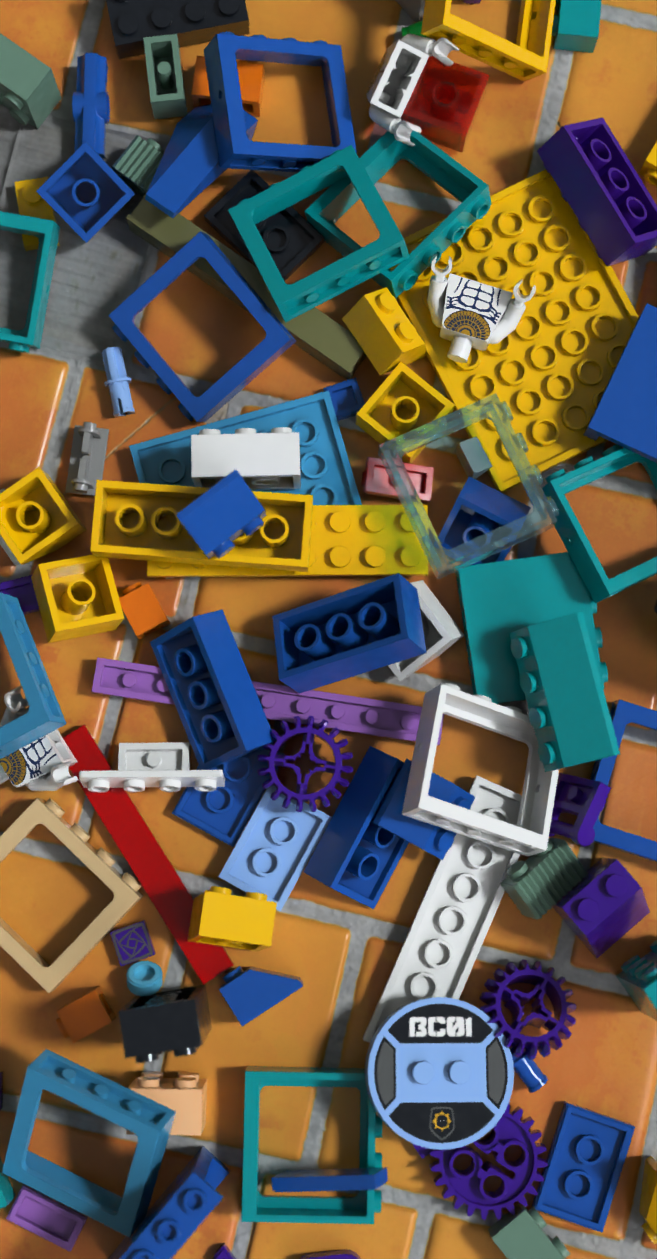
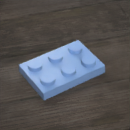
M273 785L266 789L218 877L245 892L266 894L267 901L277 902L276 909L281 912L332 817L318 809L315 812H311L309 804L303 802L302 812H297V801L291 799L287 809L283 808L282 803L286 798L285 795L281 793L275 801L270 798L271 794L277 790Z

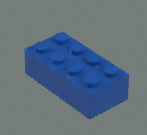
M400 573L272 616L279 680L299 694L427 653L417 589Z

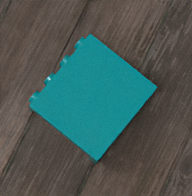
M568 552L461 566L456 569L455 576L473 695L487 696L495 704L526 700L525 693L520 686V674L516 658L511 652L509 633L526 626L582 611L602 687L605 689L604 683L608 682V670L605 661L600 662L598 648L603 647L602 633L600 627H595L593 614L597 613V603L595 604Z

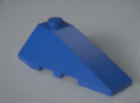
M211 104L195 107L177 123L147 190L145 200L172 219L228 169L220 168ZM243 109L247 137L249 140H252L258 119Z

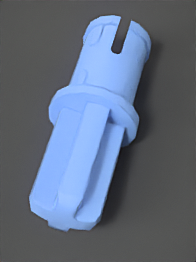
M117 346L108 347L102 350L107 377L104 385L109 388L113 416H126V412H128V415L135 413L129 383L132 380L131 377H127L122 349Z

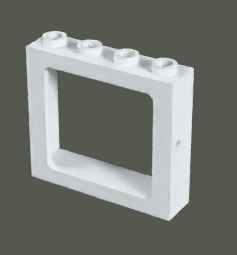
M443 683L429 690L424 695L402 815L529 857L547 851L559 769L545 772L543 763L538 756V743L534 728L530 724L529 716L523 714L521 709L513 706H501L493 703L487 696L471 695L461 691V688L457 685ZM443 714L527 744L529 753L517 826L428 796Z

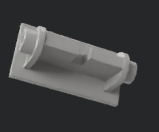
M83 422V426L75 425L66 493L95 496L96 480L103 479L109 429L97 428V424L91 422Z

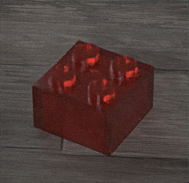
M434 56L429 57L405 107L401 120L419 126L422 130L420 134L429 141L463 153L484 99L490 75L455 62L451 66H446Z

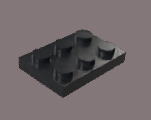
M250 170L204 215V218L238 253L256 266L228 209L236 206L240 201L251 198L268 189L269 185L254 170ZM291 206L256 224L284 281L324 243V237Z

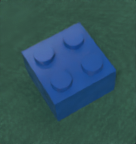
M84 142L36 191L86 243L135 195L134 191L87 142Z

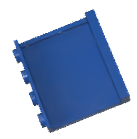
M646 303L584 432V436L595 441L600 436L656 463L657 307Z
M202 1146L147 1211L146 1217L131 1237L126 1236L108 1259H172L223 1198L215 1189L229 1174L230 1169Z

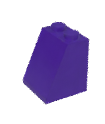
M601 858L587 870L588 875L582 881L578 882L572 890L568 891L567 895L563 896L561 900L557 901V904L552 906L595 958L601 956L650 913L642 887L618 859Z

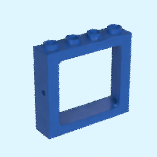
M221 32L216 34L206 46L204 56L220 168L299 172L302 168L312 166L329 157L333 152L342 150L350 145L353 146L357 154L341 45L327 44L325 41H314L311 43L297 41L295 38L280 40L269 39L264 35L249 37L238 36L232 32ZM236 59L321 67L333 147L254 142L249 140L246 133Z
M202 231L195 235L108 315L115 323L112 326L114 332L124 342L128 340L137 350L134 352V355L138 361L147 369L151 366L159 376L156 379L158 385L168 395L173 393L181 402L178 408L188 420L193 421L195 419L196 422H206L296 342V339L211 237ZM199 258H205L263 327L266 337L201 396L196 397L134 323V318Z
M620 699L612 703L610 717L618 747H620L625 727L628 723H635L657 731V711ZM617 755L595 760L590 779L600 781L608 786ZM598 816L593 827L595 831L593 842L657 862L656 841L600 823Z

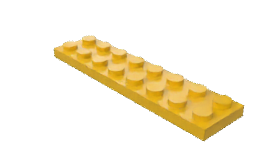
M313 505L308 572L147 560V576H391L400 573L402 576H428V505Z

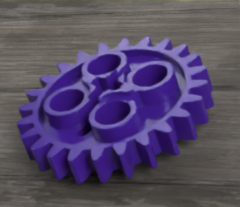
M508 1103L504 1114L492 1128L491 1136L485 1140L478 1139L473 1142L476 1147L486 1154L491 1153L493 1150L492 1153L496 1161L515 1173L512 1178L504 1174L490 1161H486L483 1164L479 1153L466 1145L454 1149L429 1150L431 1156L438 1158L437 1161L429 1164L430 1170L441 1172V1174L435 1177L434 1183L436 1186L446 1184L441 1193L444 1199L455 1195L453 1200L454 1209L457 1210L465 1203L466 1214L469 1217L477 1208L482 1220L486 1219L489 1210H493L497 1219H501V1208L506 1207L514 1215L515 1208L513 1203L518 1201L526 1207L528 1204L524 1194L526 1192L533 1195L538 1194L532 1183L533 1181L544 1182V1177L537 1171V1168L546 1167L547 1162L545 1159L538 1157V1154L547 1151L544 1144L535 1143L542 1136L540 1130L529 1131L534 1120L531 1117L520 1120L523 1110L519 1106L512 1112H509L510 1103ZM510 1145L522 1147V1154L515 1161L504 1159L505 1149ZM460 1154H468L472 1157L471 1165L465 1170H458L453 1166L455 1157ZM491 1175H496L501 1178L500 1187L493 1192L485 1190L483 1188L485 1179Z

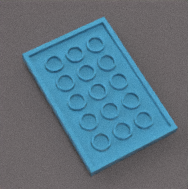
M329 390L129 446L139 483L195 487L191 471V435H197L203 429H218L221 431V434H235V430L240 428L256 429V433H271V429L277 427L291 428L292 432H299L301 489L251 491L313 495V505H362Z

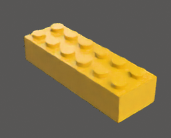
M96 480L90 551L96 557L308 572L313 495L252 491L266 512V516L262 518L263 526L248 537L243 533L233 541L235 547L220 559L215 555L208 559L184 529L176 514L210 488Z

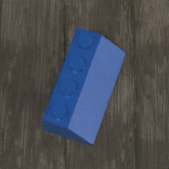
M223 609L191 617L150 642L201 770L213 769L276 741L270 734L272 731Z
M370 746L303 872L328 887L374 909L408 842L373 823L404 762Z

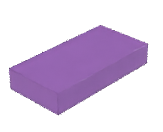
M25 1184L22 1185L6 1217L7 1220L70 1252L88 1216Z

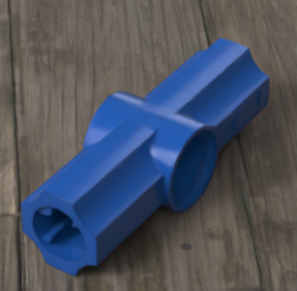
M85 53L77 57V90L73 92L72 114L75 123L74 150L76 151L84 142H87L102 159H105L106 124H109L110 101L107 92L108 62L106 57L100 56L97 53Z

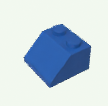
M235 469L181 510L176 516L208 559L214 555L220 559L235 547L233 541L243 533L248 537L263 526L262 518L266 516V512L242 476Z
M469 476L433 549L466 566L504 561L531 507Z
M406 759L373 823L443 860L448 849L452 846L457 833L402 815L412 763L411 760ZM432 772L428 796L470 810L475 796Z

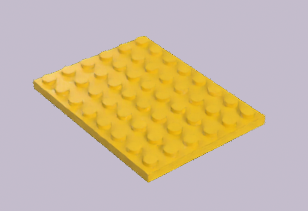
M546 169L490 196L492 205L486 215L479 220L476 219L466 229L464 236L457 243H452L435 264L440 269L446 268L450 256L452 259L451 274L512 293L514 286L521 279H523V282L519 286V291L523 295H529L535 285L536 293L531 300L524 303L526 309L513 332L498 344H489L485 351L471 348L467 362L459 363L447 357L452 341L439 337L440 328L432 322L427 303L430 278L435 275L431 267L426 268L418 276L416 283L409 290H404L397 297L403 312L425 343L426 356L449 400L455 404L454 409L469 438L477 436L493 466L487 472L497 491L501 493L608 441L600 436L595 441L584 436V432L639 318L612 266L607 267L605 262L597 255L594 244L587 233L580 227L577 216L569 203L563 199L561 190ZM446 218L405 237L404 240L409 254ZM397 264V265H395V266H393V267H391V268H389V269H390L391 271H393L399 264Z

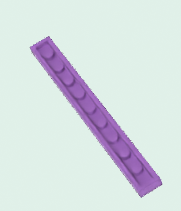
M97 657L92 693L175 705L160 667ZM252 681L267 720L286 721L287 723L294 724V717L299 716L301 725H307L308 716H314L313 727H319L322 720H327L328 725L326 729L337 727L340 731L416 742L422 711L421 706L309 690L299 694L289 686ZM444 714L442 715V721L437 742L438 746L440 745Z

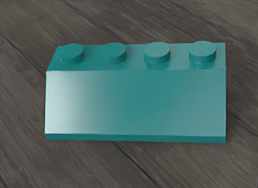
M583 611L526 626L509 633L511 652L516 658L520 674V686L525 693L529 709V721L534 728L538 743V756L543 763L545 772L619 755L620 751Z

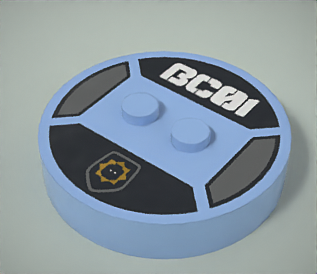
M434 997L407 1003L391 1013L382 1022L375 1032L367 1051L365 1083L374 1110L385 1125L394 1133L424 1148L446 1150L473 1143L487 1134L497 1124L510 1101L514 1083V1066L510 1048L504 1046L506 1041L504 1035L494 1036L499 1027L495 1023H487L491 1019L487 1014L477 1007L458 999Z

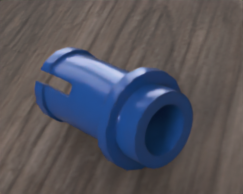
M512 1047L510 1051L515 1072L527 1086L530 1093L539 1090L548 1081L547 1076L542 1073L534 1060L528 1059L525 1049L519 1058H515L513 1055L514 1047Z

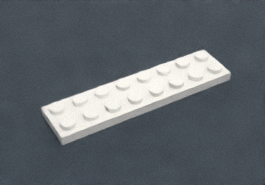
M476 775L468 792L475 796L470 810L517 826L522 795ZM458 833L456 834L453 844L448 849L444 859H439L365 1031L363 1040L370 1043L382 1022L391 1013L407 1003L434 997L459 1000L505 892L501 882L508 877L507 870L518 862L520 854Z

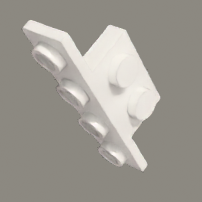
M189 742L119 743L118 770L79 771V780L83 788H88L89 791L98 793L107 792L109 788H123L128 792H142L145 790V787H159V790L164 792H177L181 790V787H195L197 791L211 792L215 791L216 787H225L223 770H190L191 746Z

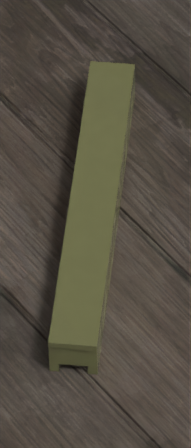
M145 196L131 215L128 214L126 217L130 231L169 258L173 257L200 231L209 235L179 213L172 219L145 200ZM209 235L296 339L294 344L344 379H352L353 374L367 356L353 334L315 307L285 323L258 268ZM199 258L187 269L248 311L205 258Z

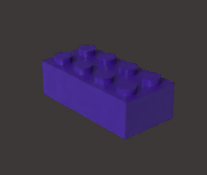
M604 118L564 125L537 150L543 161L544 168L552 175L561 190L563 199L569 203L578 218L580 227L587 233L596 248L597 255L605 262L607 267L643 256L657 245V205Z

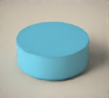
M139 961L131 965L126 973L129 991L138 996H150L158 992L163 984L160 966L151 961Z

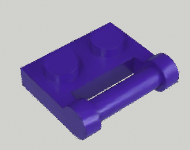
M559 773L549 836L559 835L570 838L575 844L581 846L592 844L595 838L594 824L599 813L605 807L606 798L611 788L600 781ZM565 812L578 816L575 824L559 821L560 813Z

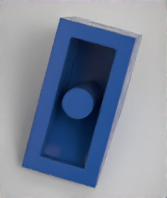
M238 966L222 977L225 984L219 988V991L240 1024L244 1026L303 987L304 983L298 976L256 967H249L243 971L241 966Z

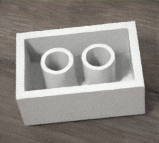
M287 427L272 428L271 433H256V429L253 428L236 429L235 434H221V431L218 429L200 430L199 434L191 435V471L195 487L211 488L236 469L251 490L301 489L299 432H292V429Z

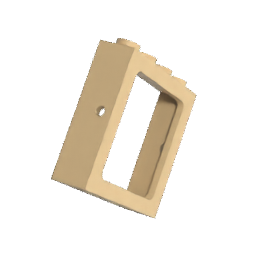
M37 798L0 836V863L38 824H43L114 893L113 900L52 965H49L0 917V946L48 993H51L136 905L143 895L138 891L142 886L128 872H125L122 876L113 867L116 861L106 850L100 847L96 851L87 842L90 835L80 825L74 823L71 826L62 818L65 811L54 800L49 798L46 802L44 799Z

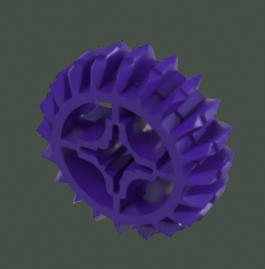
M295 716V728L289 729L286 721L280 722L284 733L279 736L275 730L271 729L270 734L276 741L273 745L269 743L262 746L270 751L269 756L262 754L257 756L258 761L268 762V768L257 770L259 776L267 774L270 776V780L262 784L263 789H268L274 785L277 790L271 794L270 798L275 801L281 793L285 795L286 798L282 803V807L286 809L289 807L291 799L296 800L297 812H302L303 802H309L311 812H315L317 810L315 800L320 798L325 807L330 806L326 795L331 792L335 798L339 799L342 795L334 788L338 783L344 787L349 785L348 780L340 777L341 773L353 772V767L342 765V760L353 758L352 752L343 754L340 752V749L348 744L347 739H342L338 743L334 741V738L340 732L337 727L332 729L329 735L324 732L328 725L327 720H322L319 729L314 728V716H308L307 726H301L300 717ZM303 735L302 747L297 754L292 756L277 755L279 749L287 740ZM314 736L323 740L330 747L335 762L321 760L314 755ZM308 745L310 761L324 767H315L313 771L309 769L310 773L305 774V781L301 783L302 773L300 767L292 763H286V761H296L297 758L301 759L300 755L305 754V748ZM275 766L290 768L296 772V793L287 789L280 782ZM317 772L334 773L330 782L323 789L307 794L308 781L313 774Z
M526 959L520 961L518 968L513 962L507 963L505 971L498 968L493 973L495 980L488 979L484 984L488 991L482 992L479 997L482 1002L488 1004L480 1007V1010L491 1018L487 1023H495L499 1027L494 1036L504 1035L506 1039L504 1046L506 1048L514 1047L513 1055L515 1058H519L524 1049L529 1060H533L536 1057L537 1050L543 1057L548 1056L551 1053L550 1047L555 1050L562 1047L561 1039L567 1040L571 1036V1032L567 1027L573 1026L576 1023V1019L567 1014L577 1009L576 1004L566 1002L573 995V990L566 989L563 991L561 989V986L566 981L565 977H560L556 981L551 977L555 971L554 967H549L545 973L541 972L542 965L540 961H536L532 969H530ZM515 983L535 985L529 993H523L517 989L512 991L507 988ZM545 993L552 1003L554 1018L551 1017L552 1012L544 1006L543 997ZM534 997V1001L531 1004L533 1009L530 1011L532 1013L520 1021L524 1015L522 1011L525 1007L524 1005ZM501 1000L505 1002L504 1006L512 1014L510 1026L503 1017ZM526 1025H532L538 1029L543 1027L549 1031L544 1035L536 1037L520 1034Z

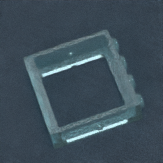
M496 393L380 444L378 448V455L437 580L552 529L557 522L556 516L559 515L557 506L551 496H545L540 486L543 484L542 475L535 464L530 465L525 454L528 452L525 439L520 432L515 434L510 423L513 420L511 410L505 401L500 402ZM490 419L533 505V512L457 547L445 549L440 543L402 462V457L406 453L476 422Z

